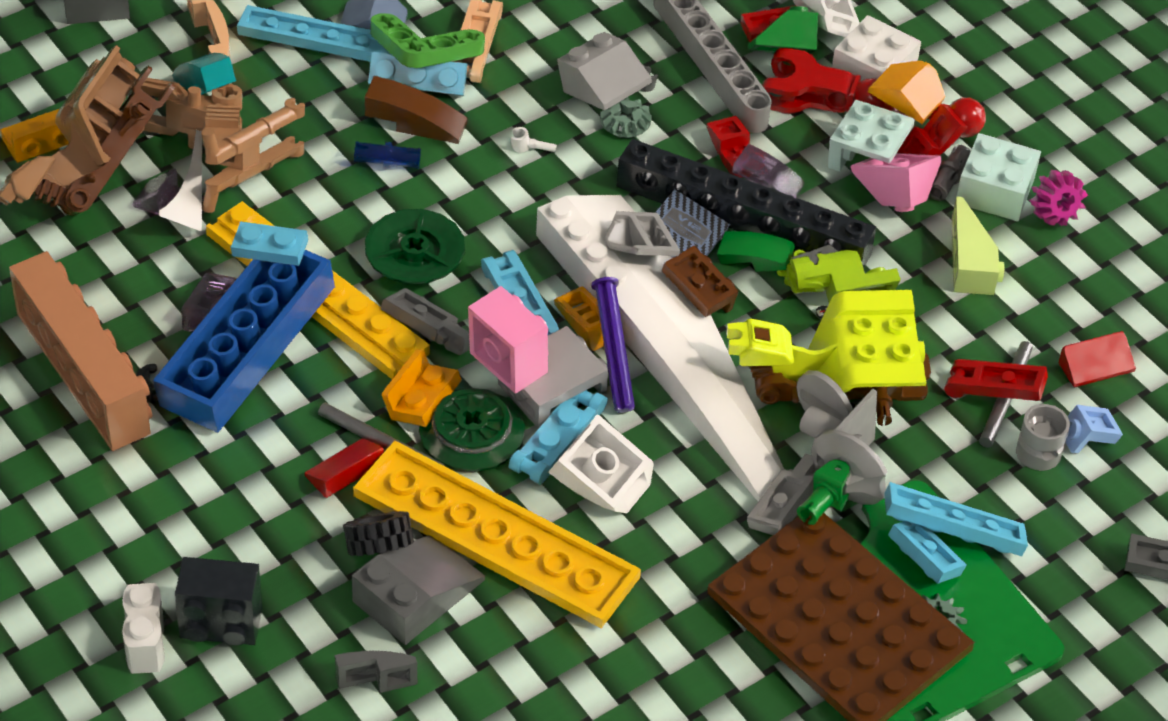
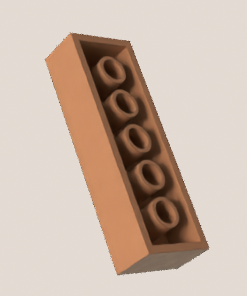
M48 251L10 266L9 270L18 316L111 451H115L150 435L149 419L153 415L146 396L150 395V391L145 379L141 375H135L128 355L125 352L120 353L116 348V342L109 329L103 330L95 309L92 306L87 307L84 303V298L78 285H71L68 281V275L63 264L60 261L55 262Z

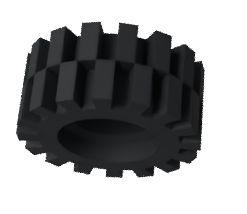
M394 511L386 514L379 513L374 516H364L365 518L353 519L354 521H348L343 524L348 555L350 556L374 555L379 552L385 553L389 550L394 551L407 547L414 542L410 516L407 511Z

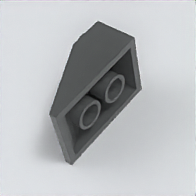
M428 535L415 540L413 544L407 547L378 554L352 575L353 602L406 645L485 581V576L451 548Z

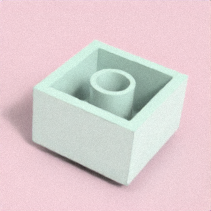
M978 133L960 178L957 197H963L970 208L1018 222L1036 176L1041 151Z

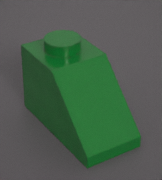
M803 6L790 7L789 10L780 15L748 44V50L775 53L780 48H791L806 51L809 54L817 50L818 13L808 12V8Z

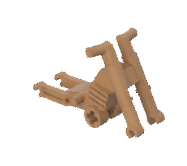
M147 77L141 89L149 96L159 97L163 89L171 82ZM172 82L176 87L166 100V117L152 115L144 127V131L174 136L179 131L188 134V147L191 149L194 148L196 129L202 131L206 154L205 163L227 166L222 172L205 181L206 192L202 210L212 213L215 211L219 192L228 187L233 188L260 172L271 169L275 164L288 157H300L304 154V142L299 141L295 144L294 136L287 137L284 141L260 154L259 149L263 137L269 134L272 135L276 130L304 117L305 103L295 105L296 99L289 98L285 101V107L266 117L257 119L255 123L242 129V118L240 117L242 89L240 87L227 84L213 89L212 95L204 96L201 95L199 87H189L187 92L179 83Z

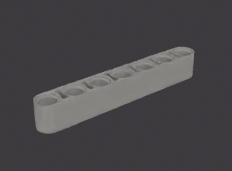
M653 0L654 8L732 115H736L751 133L765 131L768 127L770 116V95L699 0Z

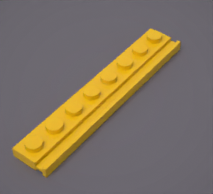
M242 201L219 216L217 222L213 225L207 224L206 234L232 254L231 245L240 221L274 225ZM236 257L246 266H248L250 262L253 260L248 258ZM332 270L335 288L311 316L391 379L396 376L416 349L424 350L426 356L430 354V345L396 318L381 310L379 305Z

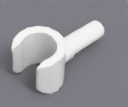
M524 127L514 128L513 137L510 138L512 148L517 153H524L530 148L555 152L557 147L556 144L529 138L528 130Z

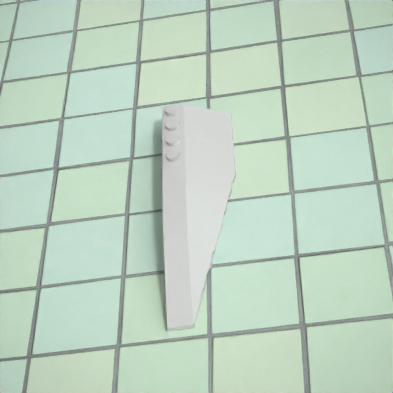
M621 195L564 196L538 207L536 236L579 287L583 286L597 299L596 290H593L591 287V283L594 280L603 277H615L619 280L616 291L625 343L759 502L782 469H784L711 315L705 317L662 272L663 264L673 257L636 255L613 250L607 246L605 236L616 211L635 212Z

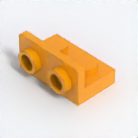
M60 109L0 129L2 140L17 163L69 144L55 122V117Z
M416 349L392 381L386 386L382 392V398L391 420L426 427L435 416L436 407L443 398L455 390L462 379L459 371L456 369L429 364L425 351Z

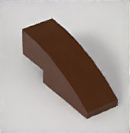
M374 76L365 95V116L396 122V132L459 144L467 124V117L434 96L394 80Z

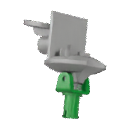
M808 370L798 379L796 386L799 400L805 410L799 428L803 433L815 438L811 454L817 471L813 476V493L796 511L803 522H806L812 516L808 520V524L814 525L829 507L842 511L847 500L871 505L884 499L886 491L885 477L888 471L880 457L869 447L875 440L877 391L872 389L852 410L846 394L835 381L819 371Z

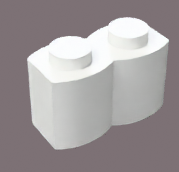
M156 583L128 584L123 594L125 615L123 640L128 668L132 674L159 672L165 657L162 638L164 617L160 590Z

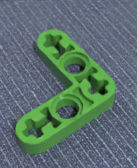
M380 13L371 17V36L402 65L410 68H421L476 57L484 53L485 35L477 30L467 29L420 38L395 15Z

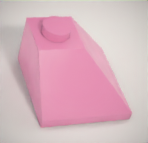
M896 153L890 163L869 158L851 165V172L882 206H894L895 211L898 212L913 211L914 206L927 201L941 164V156Z

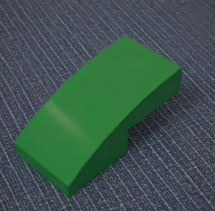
M725 231L717 256L721 264L752 262L756 272L779 271L787 269L795 246L792 241L773 235L747 231Z

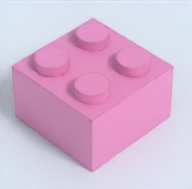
M499 286L468 306L470 354L516 394L548 373V326L541 316L534 315L528 310L518 296L511 295L502 286Z

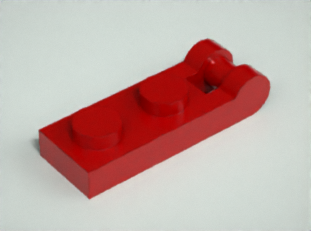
M957 359L952 364L950 370L951 377L947 379L944 391L953 398H960L964 394L1040 401L1048 379L1047 367Z

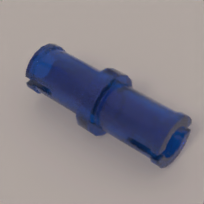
M355 142L354 162L383 164V168H390V165L419 169L421 148L392 146V142H385V145Z

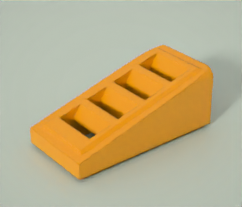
M581 286L554 299L557 309L578 336L584 339L587 347L592 351L604 347L598 302L586 288ZM584 302V304L579 305V306H577V307H575V308H572V307H574V306H576V305H578V304Z

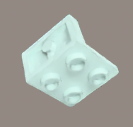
M855 100L830 138L828 168L840 172L846 161L853 159L855 153L890 163L913 128L914 118Z

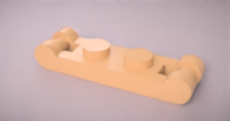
M470 0L461 30L472 29L484 33V53L476 57L451 62L473 63L472 66H467L466 78H470L471 82L481 83L483 69L498 21L502 15L503 2L493 0L492 3L482 2V0Z

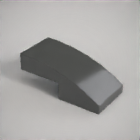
M391 651L348 652L335 655V676L339 689L377 681L380 693L417 685V660L415 656Z

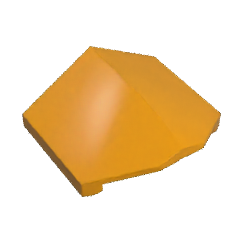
M924 61L891 64L868 90L870 94L907 116L914 118V120L921 124L926 121L945 98L936 69Z

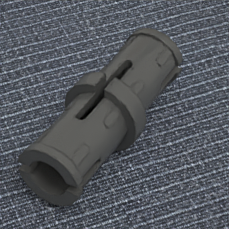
M964 145L955 146L947 160L941 162L929 193L932 199L936 201L945 200L952 186L959 183L971 152L968 147Z

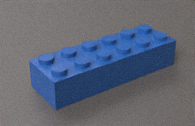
M308 250L304 251L299 266L253 259L153 379L159 406L219 433L335 288L331 260Z

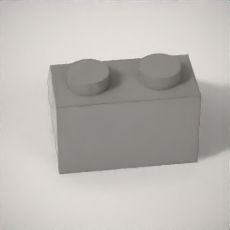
M606 32L595 35L592 40L579 47L572 48L569 53L557 59L564 93L602 110H607L652 83L651 76L627 42Z

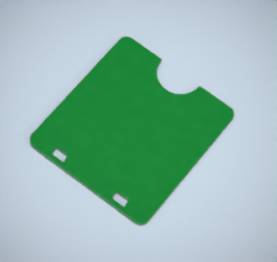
M913 480L901 485L938 497L931 487L923 481ZM885 498L876 504H862L861 510L867 517L869 533L860 544L921 597L925 595L929 599L934 600L935 595L938 593L943 601L953 598V607H964V611L957 615L967 619V624H956L963 633L974 641L973 650L887 721H916L912 714L926 707L934 715L922 721H947L1047 669L1062 659L1065 649L1063 642L978 543H969L954 535L932 531L967 564L961 576L937 584L924 573V570L909 555L902 552L899 546L888 536L893 525L901 521L886 515ZM936 605V609L941 613L939 605ZM1022 659L1027 666L1012 673L1007 665Z

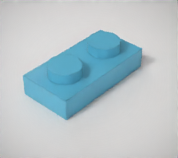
M240 221L231 245V252L234 257L299 266L309 239L306 230Z
M908 521L894 524L888 534L901 551L909 555L924 570V573L937 584L961 576L967 565L938 536L925 526Z

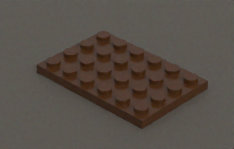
M825 513L822 514L814 525L808 524V520L812 516L806 522H803L798 516L708 584V595L848 721H887L969 654L974 646L972 639Z

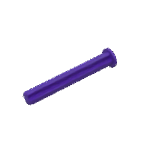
M603 277L594 280L591 283V287L593 290H596L614 410L618 413L633 411L635 405L616 291L619 280L615 277Z

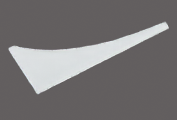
M196 129L191 164L186 178L175 198L159 211V216L202 232V131Z

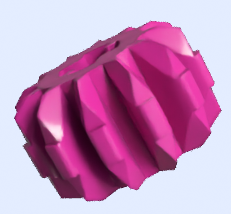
M1050 170L1048 178L1046 176H1039L1041 184L1039 187H1031L1036 196L1029 200L1031 205L1035 207L1033 211L1035 215L1040 219H1044V222L1049 225L1058 223L1061 226H1067L1069 218L1078 220L1076 212L1078 209H1086L1081 200L1088 196L1086 191L1082 189L1084 185L1082 180L1074 177L1073 173L1067 170H1062V172Z

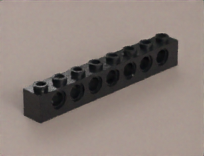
M631 139L618 159L616 187L663 204L672 191L676 189L729 223L730 229L784 238L794 243L795 248L793 252L796 250L810 252L827 245H831L838 252L845 250L857 251L863 269L872 254L877 228L874 225L635 139Z

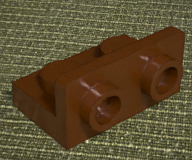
M695 245L663 264L662 272L705 317L719 309H722L725 313L733 309L739 291L735 288L733 282L726 278L713 265L711 259L703 255Z

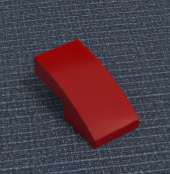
M942 105L923 129L913 128L897 153L940 156L968 127L951 107Z
M736 115L707 123V130L713 145L730 174L743 178L764 172V161L750 144V132Z

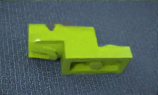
M831 245L794 256L786 269L787 278L794 293L825 291L828 303L839 292L895 290L901 281L897 268L885 270L884 267H878L869 270L865 274L857 251L845 250L838 252Z

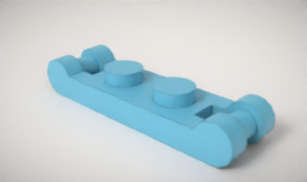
M515 250L504 252L503 256L494 259L490 256L481 259L483 273L486 278L490 279L495 289L502 286L511 295L518 296L528 310L544 319L548 326V335L559 330L557 323Z
M586 390L559 404L523 448L517 450L512 455L508 466L509 469L517 473L524 472L530 475V480L541 485L549 477L550 473L548 471L597 414L599 416L602 414L607 405L608 398L598 392L592 394ZM580 403L587 406L584 411L577 408Z

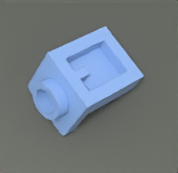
M1076 405L1068 415L1070 427L1065 443L1071 453H1079L1089 441L1115 444L1123 434L1108 409Z

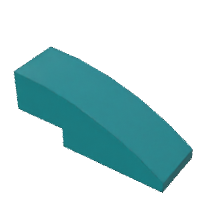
M217 52L180 64L172 74L173 80L187 90L189 87H199L201 95L236 81L230 57Z

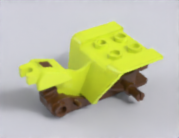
M912 290L843 291L835 294L831 298L808 349L792 345L790 332L780 324L751 318L745 322L727 324V339H731L728 346L729 355H739V364L741 366H750L752 378L755 380L756 396L765 404H774L778 401L798 403L800 401L796 388L798 379L808 370H814L829 376L846 394L848 400L863 399L872 389L876 390L877 423L883 426L884 420L885 426L892 422L890 408L893 405L892 399L898 401L924 400L928 393L926 380L931 375L930 361L925 353L924 341H918Z

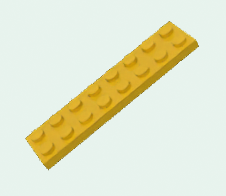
M395 440L353 487L354 497L384 513L407 511L412 528L427 536L430 535L449 548L601 629L640 579V568Z

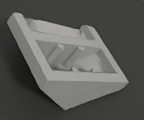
M616 211L605 236L607 246L613 250L636 255L679 256L680 253L679 247L658 213Z

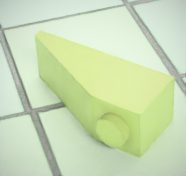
M956 196L951 219L954 292L994 295L997 282H1002L1004 278V262H999L997 245L965 199Z

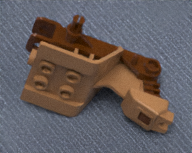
M114 46L106 57H103L100 61L96 59L91 63L55 117L58 129L69 142L68 146L52 156H37L9 174L0 190V202L6 206L11 204L13 200L23 203L24 200H28L33 194L36 196V201L45 196L42 202L44 204L49 203L50 199H53L50 206L55 207L58 205L68 215H77L86 211L93 204L139 134L145 129V125L154 112L164 105L176 85L172 82L169 83L157 100H155L141 89L153 68L148 65L138 74L134 71L135 66L121 56L119 53L120 47Z

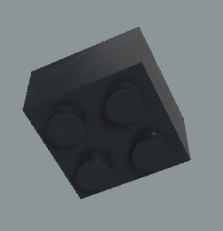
M183 557L175 590L180 638L189 639L194 642H225L235 646L242 644L255 645L263 609L259 564Z

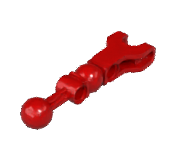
M791 48L778 49L771 60L772 72L777 78H768L761 84L768 94L770 92L782 95L775 97L769 94L771 97L770 110L782 113H797L806 108H816L837 113L848 112L854 101L858 100L907 116L868 92L869 87L877 78H866L861 81V75L857 74L855 76L845 70L820 65L811 54L802 50ZM782 61L789 62L792 66L785 65ZM971 97L959 98L950 105H946L951 107L968 127L960 136L961 138L972 137L983 129L986 123V114L984 107L978 101ZM941 103L927 119H931L938 109L946 104Z

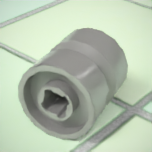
M1037 404L1027 410L1016 447L1017 458L1023 465L1030 469L1044 471L1056 467L1060 462L1070 427L1069 418L1063 410L1049 404Z

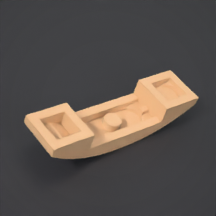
M187 0V7L194 27L208 26L214 45L208 46L209 54L217 52L230 57L228 28L218 5L214 0Z

